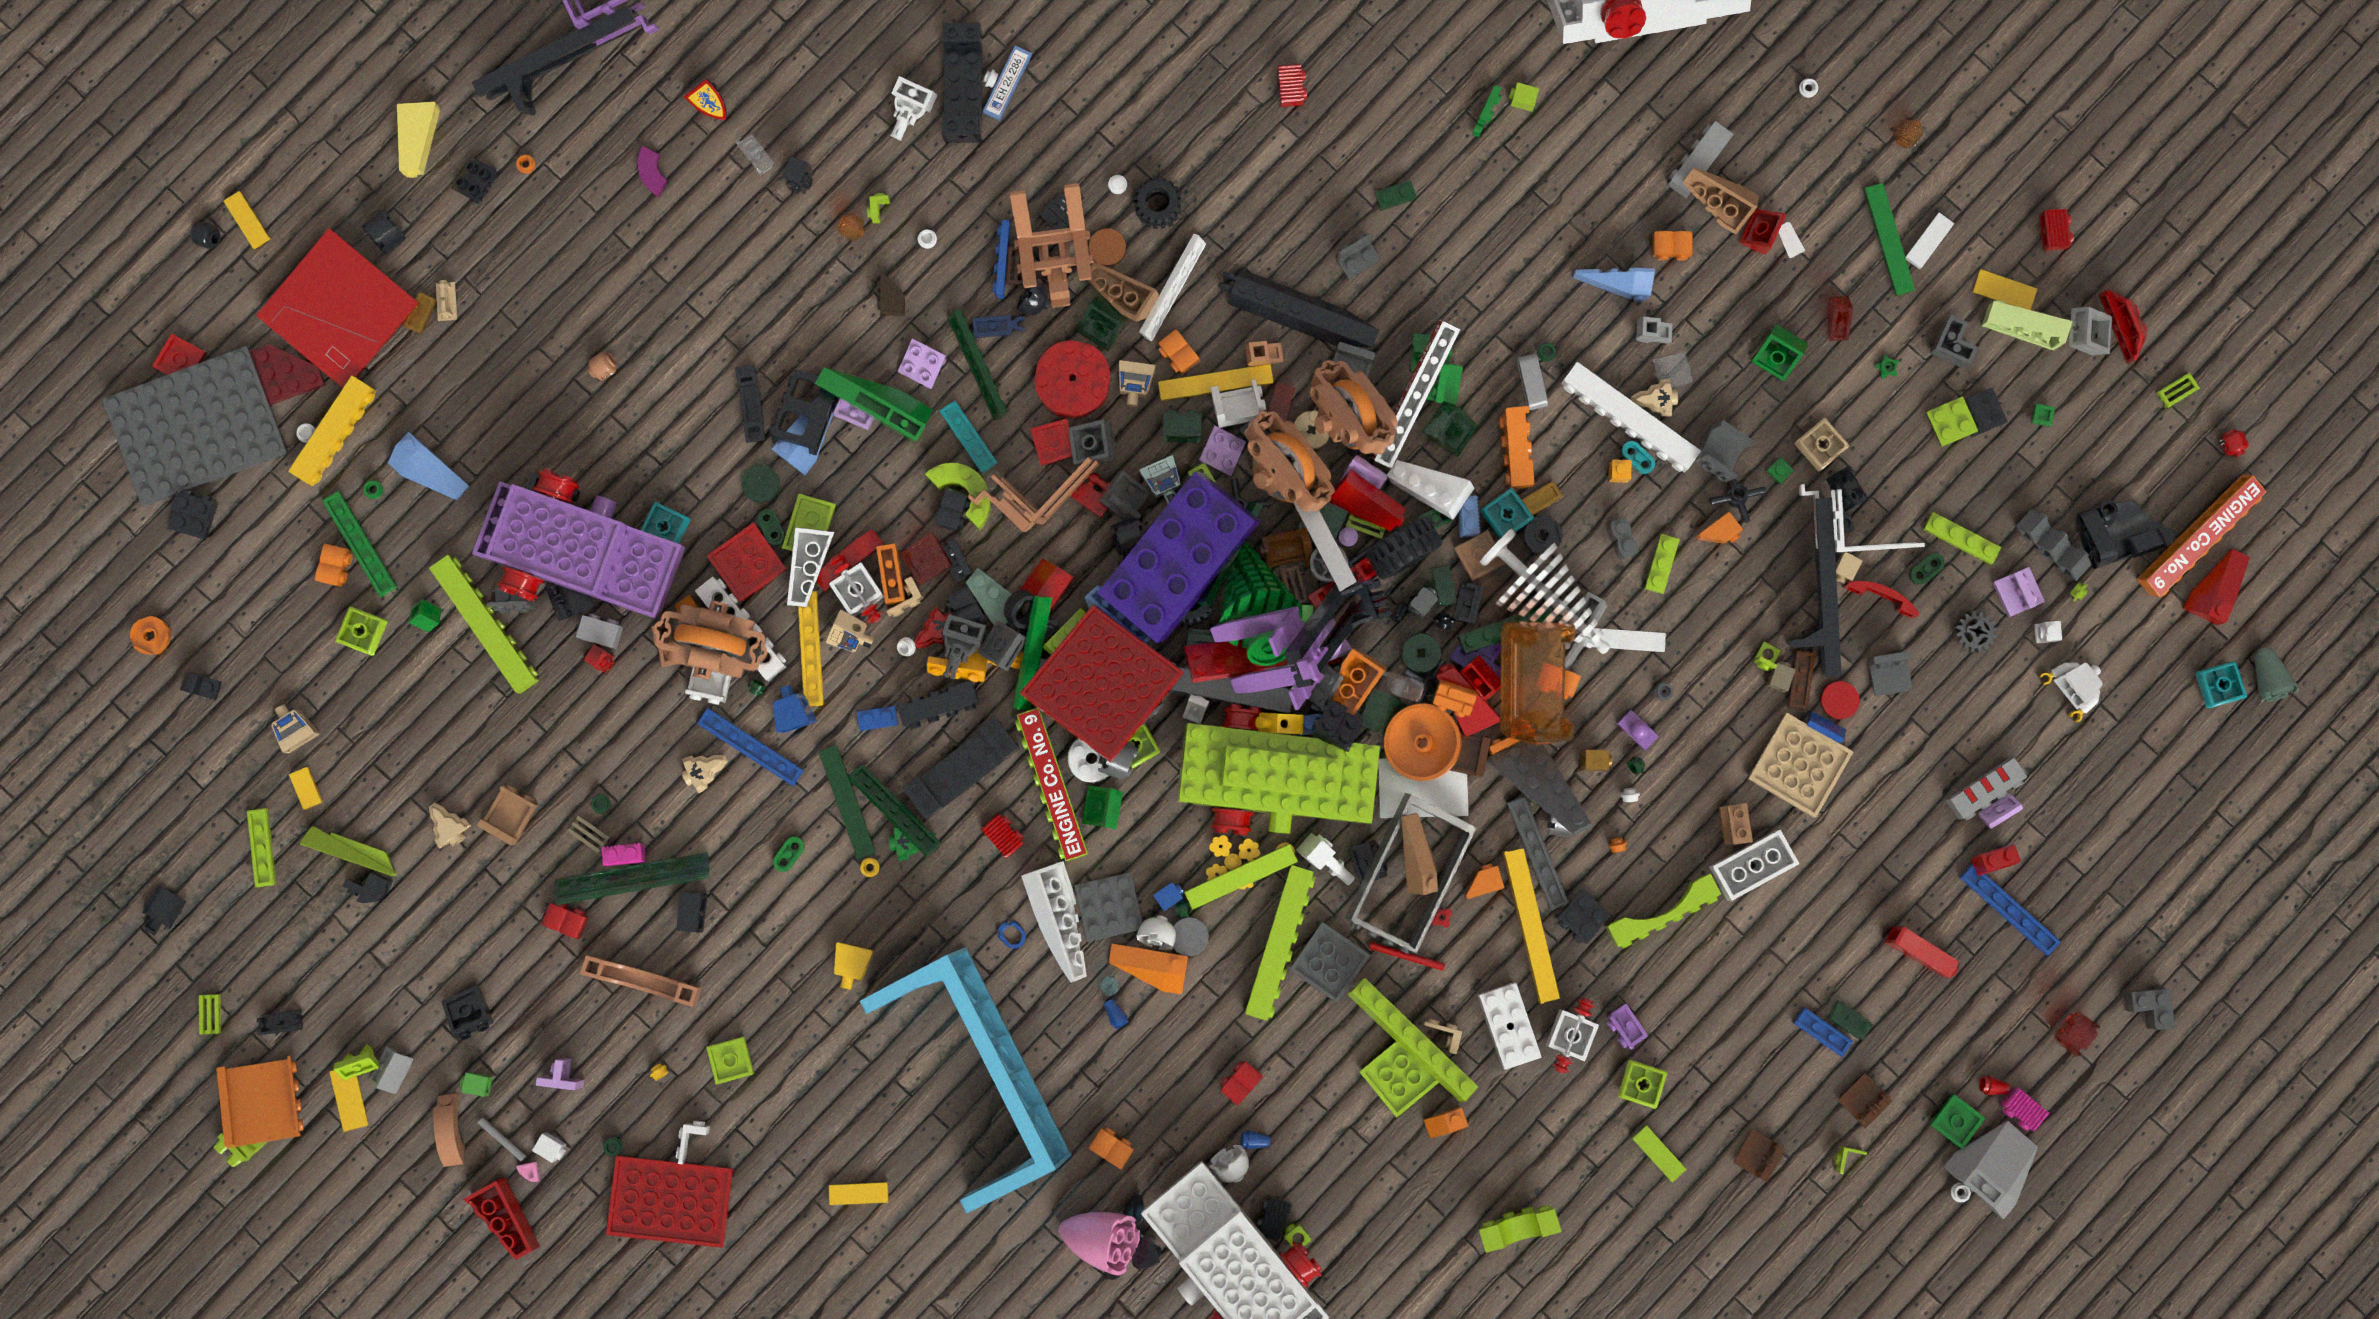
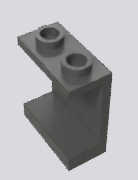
M1724 420L1712 424L1697 463L1706 471L1715 474L1721 481L1727 482L1735 479L1738 474L1733 472L1735 463L1741 450L1751 445L1752 439Z

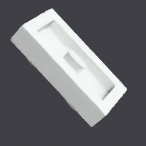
M1191 694L1183 718L1201 724L1209 701L1201 696Z

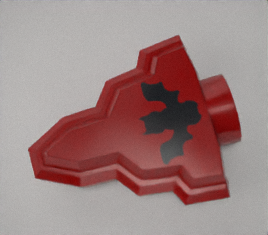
M937 607L929 613L930 618L924 623V629L918 633L914 641L917 649L929 647L933 643H944L943 629L949 613L943 615Z

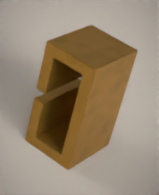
M1584 750L1580 752V771L1603 772L1609 770V766H1612V755H1609V750Z

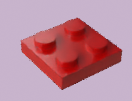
M171 333L152 366L169 375L201 363L207 353Z
M1067 418L1030 429L1041 466L1072 458Z

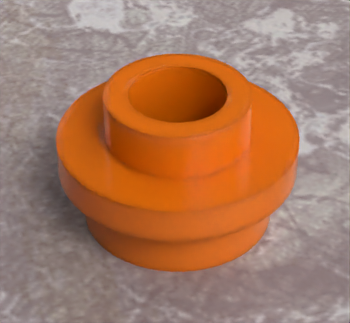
M521 155L516 161L517 169L524 174L531 173L536 165L535 160L530 155ZM529 162L528 167H523V164Z
M1621 837L1614 838L1608 844V848L1611 849L1612 853L1625 851L1627 849V840H1623Z

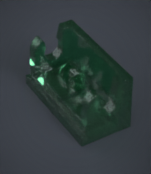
M1839 1000L1826 1017L1862 1041H1864L1873 1026L1869 1020Z

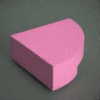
M537 1161L516 1166L519 1174L525 1179L532 1182L540 1181Z

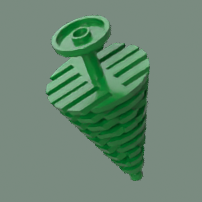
M1246 541L1227 574L1220 624L1293 607L1299 608L1298 613L1302 620L1303 607L1299 600L1290 593V590L1275 575L1272 569L1267 564L1265 565L1263 560H1260L1261 557ZM1274 630L1263 632L1255 637L1242 639V648H1247V657L1252 663L1260 666H1269L1286 659L1284 653L1286 647L1279 656L1275 657L1268 639ZM1239 640L1229 641V643L1237 646Z

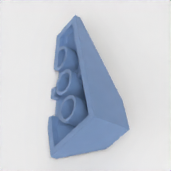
M1613 268L1605 273H1602L1601 269L1575 270L1573 278L1622 297L1634 299L1635 302H1645L1651 296L1655 269L1629 268V271L1621 272L1618 268Z
M833 412L817 455L809 454V449L781 440H778L772 450L803 475H806L818 459L820 448L833 417ZM800 416L786 432L800 436L803 435L809 418Z
M409 432L395 446L388 461V464L401 476L455 500H458L470 487L416 436Z

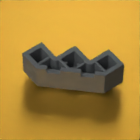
M2031 509L2016 525L2021 536L2027 542L2033 541L2038 547L2036 550L2043 557L2054 561L2058 565L2056 568L2062 574L2075 581L2092 565L2088 558V553L2081 548L2078 550L2071 546L2068 540L2069 537L2064 531H2057L2051 528L2048 517L2043 512L2038 513Z

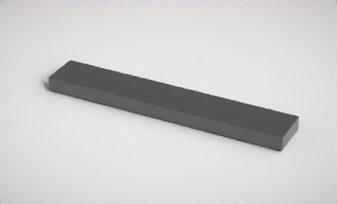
M1525 796L1506 803L1550 911L1569 904Z

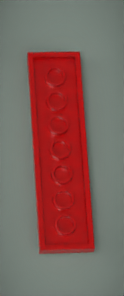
M1242 639L1238 641L1237 646L1229 643V641L1184 647L1192 683L1238 677L1251 672L1289 665L1287 659L1269 666H1260L1252 663L1247 657V648H1242ZM1341 656L1329 661L1327 664L1342 663L1343 658Z

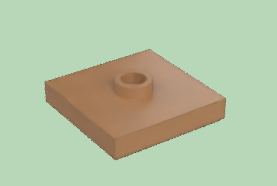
M1488 530L1454 547L1471 582L1506 564L1500 557H1495L1486 566L1480 563V560L1495 545Z

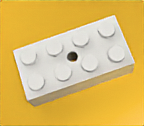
M1775 830L1709 866V869L1726 900L1732 901L1797 866L1799 862L1782 831ZM1751 862H1754L1755 864L1754 869H1751Z
M1515 982L1477 994L1502 1069L1506 1070L1542 1058ZM1510 1022L1513 1023L1512 1030L1507 1029V1024Z

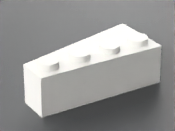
M1399 460L1395 462L1386 475L1391 484L1452 520L1474 490L1470 480Z
M795 528L787 605L807 607L834 532Z

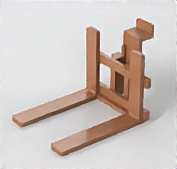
M1079 183L1064 185L1070 227L1049 231L1032 232L1025 191L1010 192L1018 240H1014L1015 249L1019 248L1021 263L1017 264L1018 273H1022L1024 288L1037 286L1035 271L1041 270L1042 276L1047 275L1053 308L1070 305L1066 273L1072 272L1071 266L1077 265L1079 281L1092 279L1090 264L1094 263L1093 255L1088 253L1087 239H1090V231L1085 230ZM1074 241L1076 257H1070L1068 242ZM1059 243L1060 256L1049 257L1048 244ZM1033 246H1038L1040 262H1034Z
M1090 457L1078 467L1039 510L1004 477L999 479L995 474L991 478L1005 490L1003 493L1005 498L1000 500L985 489L977 497L969 494L968 498L975 505H979L987 497L1020 530L1027 532L1035 523L1043 525L1100 463L1095 460L1045 515L1043 514L1090 465L1093 461Z

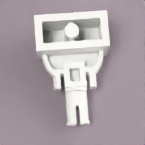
M899 76L891 93L895 96L894 104L896 110L893 116L897 118V122L890 136L901 141L909 124L914 126L916 120L922 117L926 111L930 113L937 95L933 91Z
M1311 833L1296 851L1319 870L1326 865L1330 869L1328 872L1332 876L1336 875L1346 885H1350L1355 877L1344 867V862L1341 859L1337 861L1333 857L1336 853L1331 849L1333 845L1320 834L1315 836Z

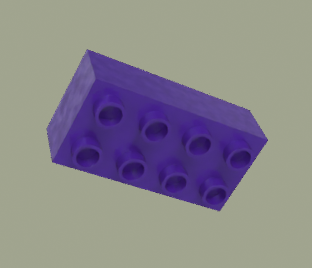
M1194 472L1099 590L1098 594L1156 643L1165 641L1220 571L1261 523V520L1203 472Z

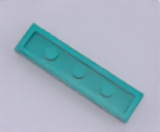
M955 400L939 410L982 474L998 464Z

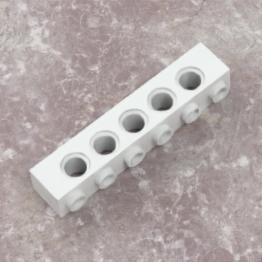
M711 577L695 590L708 608L711 601H714L715 596L722 594L723 600L721 602L728 604L727 610L730 608L735 610V617L747 620L751 617L744 608L740 609L737 606L739 601L732 593L729 595L725 591L727 586L720 578L717 580ZM755 623L753 631L760 633L763 632L761 628ZM742 638L746 641L745 655L752 662L750 641L753 638ZM766 638L765 647L767 652L770 653L771 658L766 663L761 661L758 671L769 682L787 667L784 664L786 662L785 658L780 653L776 654L773 651V643ZM761 643L758 650L753 651V653L756 654L757 659L760 655L764 654V652L761 651Z

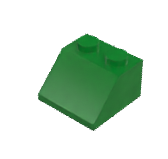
M1775 324L1753 358L1752 363L1785 381L1803 356L1808 343Z

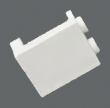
M1256 379L1252 380V387L1224 393L1219 392L1218 386L1210 387L1219 428L1250 422L1259 412L1266 411L1265 401L1260 399V397H1263L1261 385L1257 386Z
M693 668L688 689L685 690V693L690 695L689 698L699 701L701 697L707 698L708 703L717 705L720 702H726L731 676L712 672L710 680L693 677Z

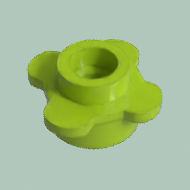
M2079 582L2071 591L2070 595L2074 597V602L2078 598L2081 600L2087 594V583L2083 585Z

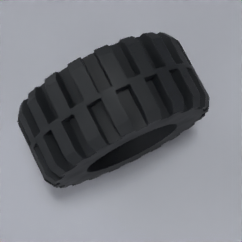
M1422 517L1379 541L1366 551V557L1377 576L1382 580H1386L1432 554L1442 546V539L1430 519Z

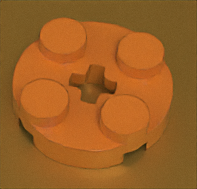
M148 616L139 619L133 624L130 631V639H132L133 647L138 652L147 655H158L168 647L172 630L162 619ZM153 631L155 637L148 641L149 637L146 635L148 632L151 633Z

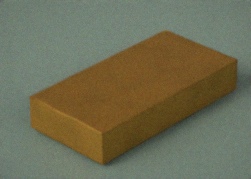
M419 292L415 299L419 304L406 318L403 326L422 335L437 304V300Z
M1551 481L1522 499V502L1530 513L1535 515L1561 499L1563 495L1554 481Z

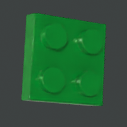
M1952 1094L1929 1125L1957 1147L1963 1149L1986 1118L1958 1096Z

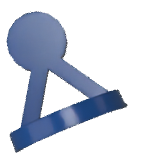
M1006 921L998 928L1000 932L998 938L1009 948L1016 949L1025 943V931L1017 921H1011L1010 923ZM1010 926L1015 927L1022 935V939L1018 944H1010L1003 936L1005 930Z

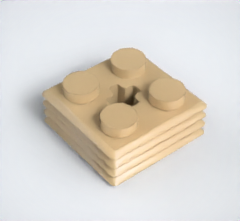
M1823 418L1794 443L1817 471L1824 469L1849 447V444L1826 418ZM1819 442L1825 443V445L1822 448L1818 446Z

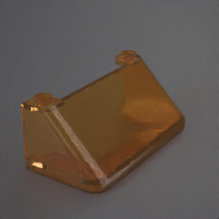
M1506 622L1503 624L1501 649V730L1505 736L1536 746L1574 740V725L1569 719L1564 718L1565 643L1574 641L1576 636L1575 625L1540 622Z

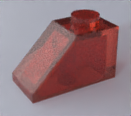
M1849 296L1829 297L1827 310L1829 341L1849 340L1853 306Z

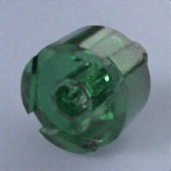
M1417 634L1410 637L1401 648L1403 666L1410 668L1418 674L1431 671L1440 660L1441 650L1439 644L1433 637L1426 634ZM1416 650H1418V651L1423 650V651H1424L1423 656H1424L1425 658H1423L1422 656H1421L1420 658H1418V657L1416 656V655L1418 654V652H1417Z

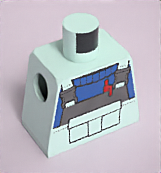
M1173 455L1139 470L1140 475L1154 496L1158 498L1164 495L1167 504H1169L1176 495L1174 490L1181 487Z

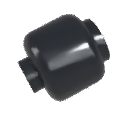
M198 222L191 229V239L195 245L211 249L218 245L221 240V234L215 225Z

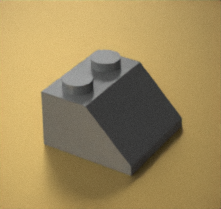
M1103 419L1069 427L1074 465H1081L1088 457L1093 460L1090 465L1095 460L1100 464L1117 461L1111 423Z

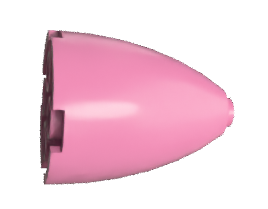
M1083 1213L1064 1220L1059 1226L1060 1237L1074 1254L1091 1266L1113 1275H1121L1127 1271L1126 1266L1130 1259H1132L1136 1251L1135 1248H1137L1140 1241V1230L1136 1229V1219L1119 1213Z

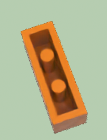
M896 544L877 546L885 604L887 606L900 604L906 601L898 546Z

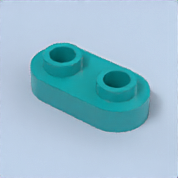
M1629 441L1623 445L1621 449L1622 457L1625 460H1632V466L1639 473L1648 474L1654 469V458L1637 442ZM1632 449L1634 454H1628L1627 450ZM1646 462L1647 468H1643L1641 463Z

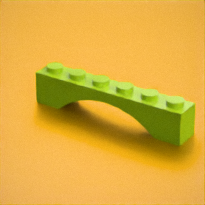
M1705 874L1690 882L1680 901L1667 912L1654 918L1643 920L1622 917L1606 925L1605 928L1615 947L1621 946L1624 949L1633 944L1632 940L1636 938L1641 940L1649 936V931L1653 929L1659 931L1667 926V922L1681 920L1684 918V913L1688 911L1694 913L1701 909L1700 905L1714 903L1718 900L1717 896L1721 895V892L1712 875Z

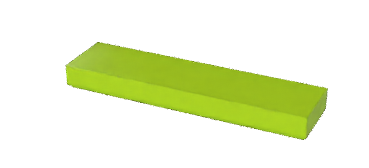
M268 808L247 811L255 887L277 885Z

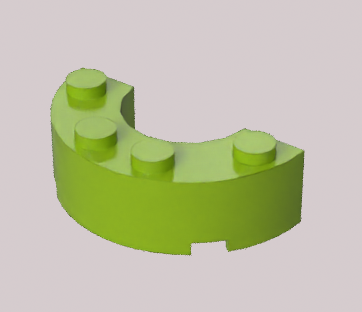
M945 463L925 473L926 477L940 491L945 487L953 485L964 488L974 497H977L984 489L989 491L983 478L975 470L963 464ZM987 497L979 505H975L971 501L970 507L965 514L980 531L989 519L991 501Z
M1550 1204L1537 1209L1529 1206L1521 1209L1522 1212L1514 1214V1211L1504 1213L1503 1218L1496 1221L1489 1220L1483 1222V1227L1479 1229L1485 1252L1505 1248L1523 1239L1537 1236L1546 1237L1562 1232L1555 1208L1551 1207Z

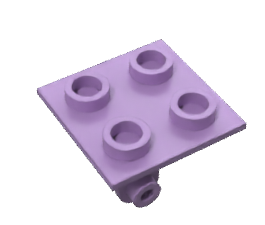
M912 338L898 372L932 389L941 366L947 360L945 358L946 355Z
M1214 425L1199 459L1200 463L1210 465L1231 476L1246 441Z

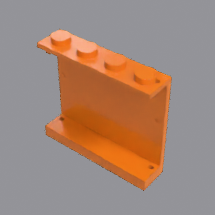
M287 1056L286 1060L230 1069H226L225 1066L216 1068L224 1145L226 1148L301 1136L300 1131L304 1130L303 1119H299L298 1111H302L301 1100L296 1097V1092H299V1082L294 1079V1073L297 1072L296 1061H292L291 1056Z

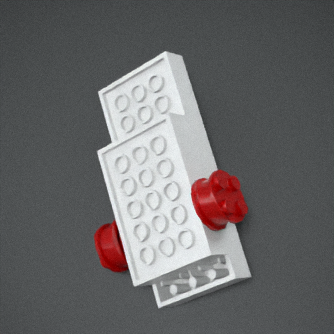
M1547 0L1563 44L1594 39L1595 43L1702 25L1706 24L1708 18L1748 12L1751 6V0Z
M1202 1160L1141 1211V1215L1177 1257L1179 1264L1190 1277L1177 1288L1181 1295L1191 1306L1205 1295L1215 1307L1212 1310L1213 1314L1207 1319L1329 1318L1328 1313L1307 1289L1309 1287L1308 1283L1316 1276H1322L1320 1264L1314 1257L1310 1259L1307 1256L1309 1254L1308 1250L1301 1242L1297 1244L1293 1241V1246L1289 1250L1278 1254Z

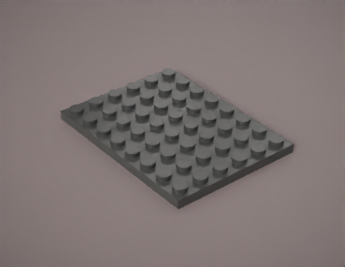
M248 346L102 399L143 507L175 496L176 491L181 493L183 489L189 491L289 454Z

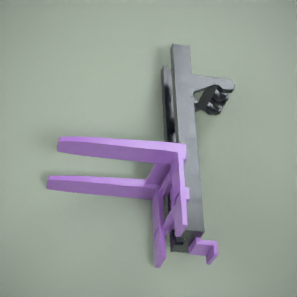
M1356 571L1352 572L1357 582L1342 591H1339L1335 583L1306 624L1300 619L1299 608L1293 607L1213 626L1210 630L1215 642L1255 637L1263 632L1274 630L1268 640L1275 657L1279 656L1286 647L1284 653L1289 665L1251 672L1232 678L1230 682L1234 692L1251 693L1293 685L1289 695L1295 710L1299 709L1303 702L1309 699L1315 685L1323 679L1324 675L1321 672L1351 629L1372 619H1383L1392 615L1390 608L1377 609L1378 606L1388 603L1386 597H1384V591L1371 592V589L1381 586L1380 579L1358 582L1359 579ZM1359 594L1360 601L1357 604L1356 601L1350 603L1319 647L1318 641L1322 637V630L1345 598Z

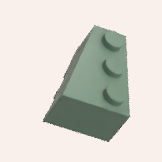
M977 568L966 584L993 625L999 620L1008 626L1010 622L1004 616V605L1012 594ZM1021 603V604L1019 605V607H1018V609H1017V611H1016V615H1017V614L1019 613V611L1023 608V606H1024L1023 603Z

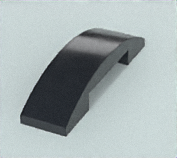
M755 365L735 367L744 418L743 425L746 443L766 441Z

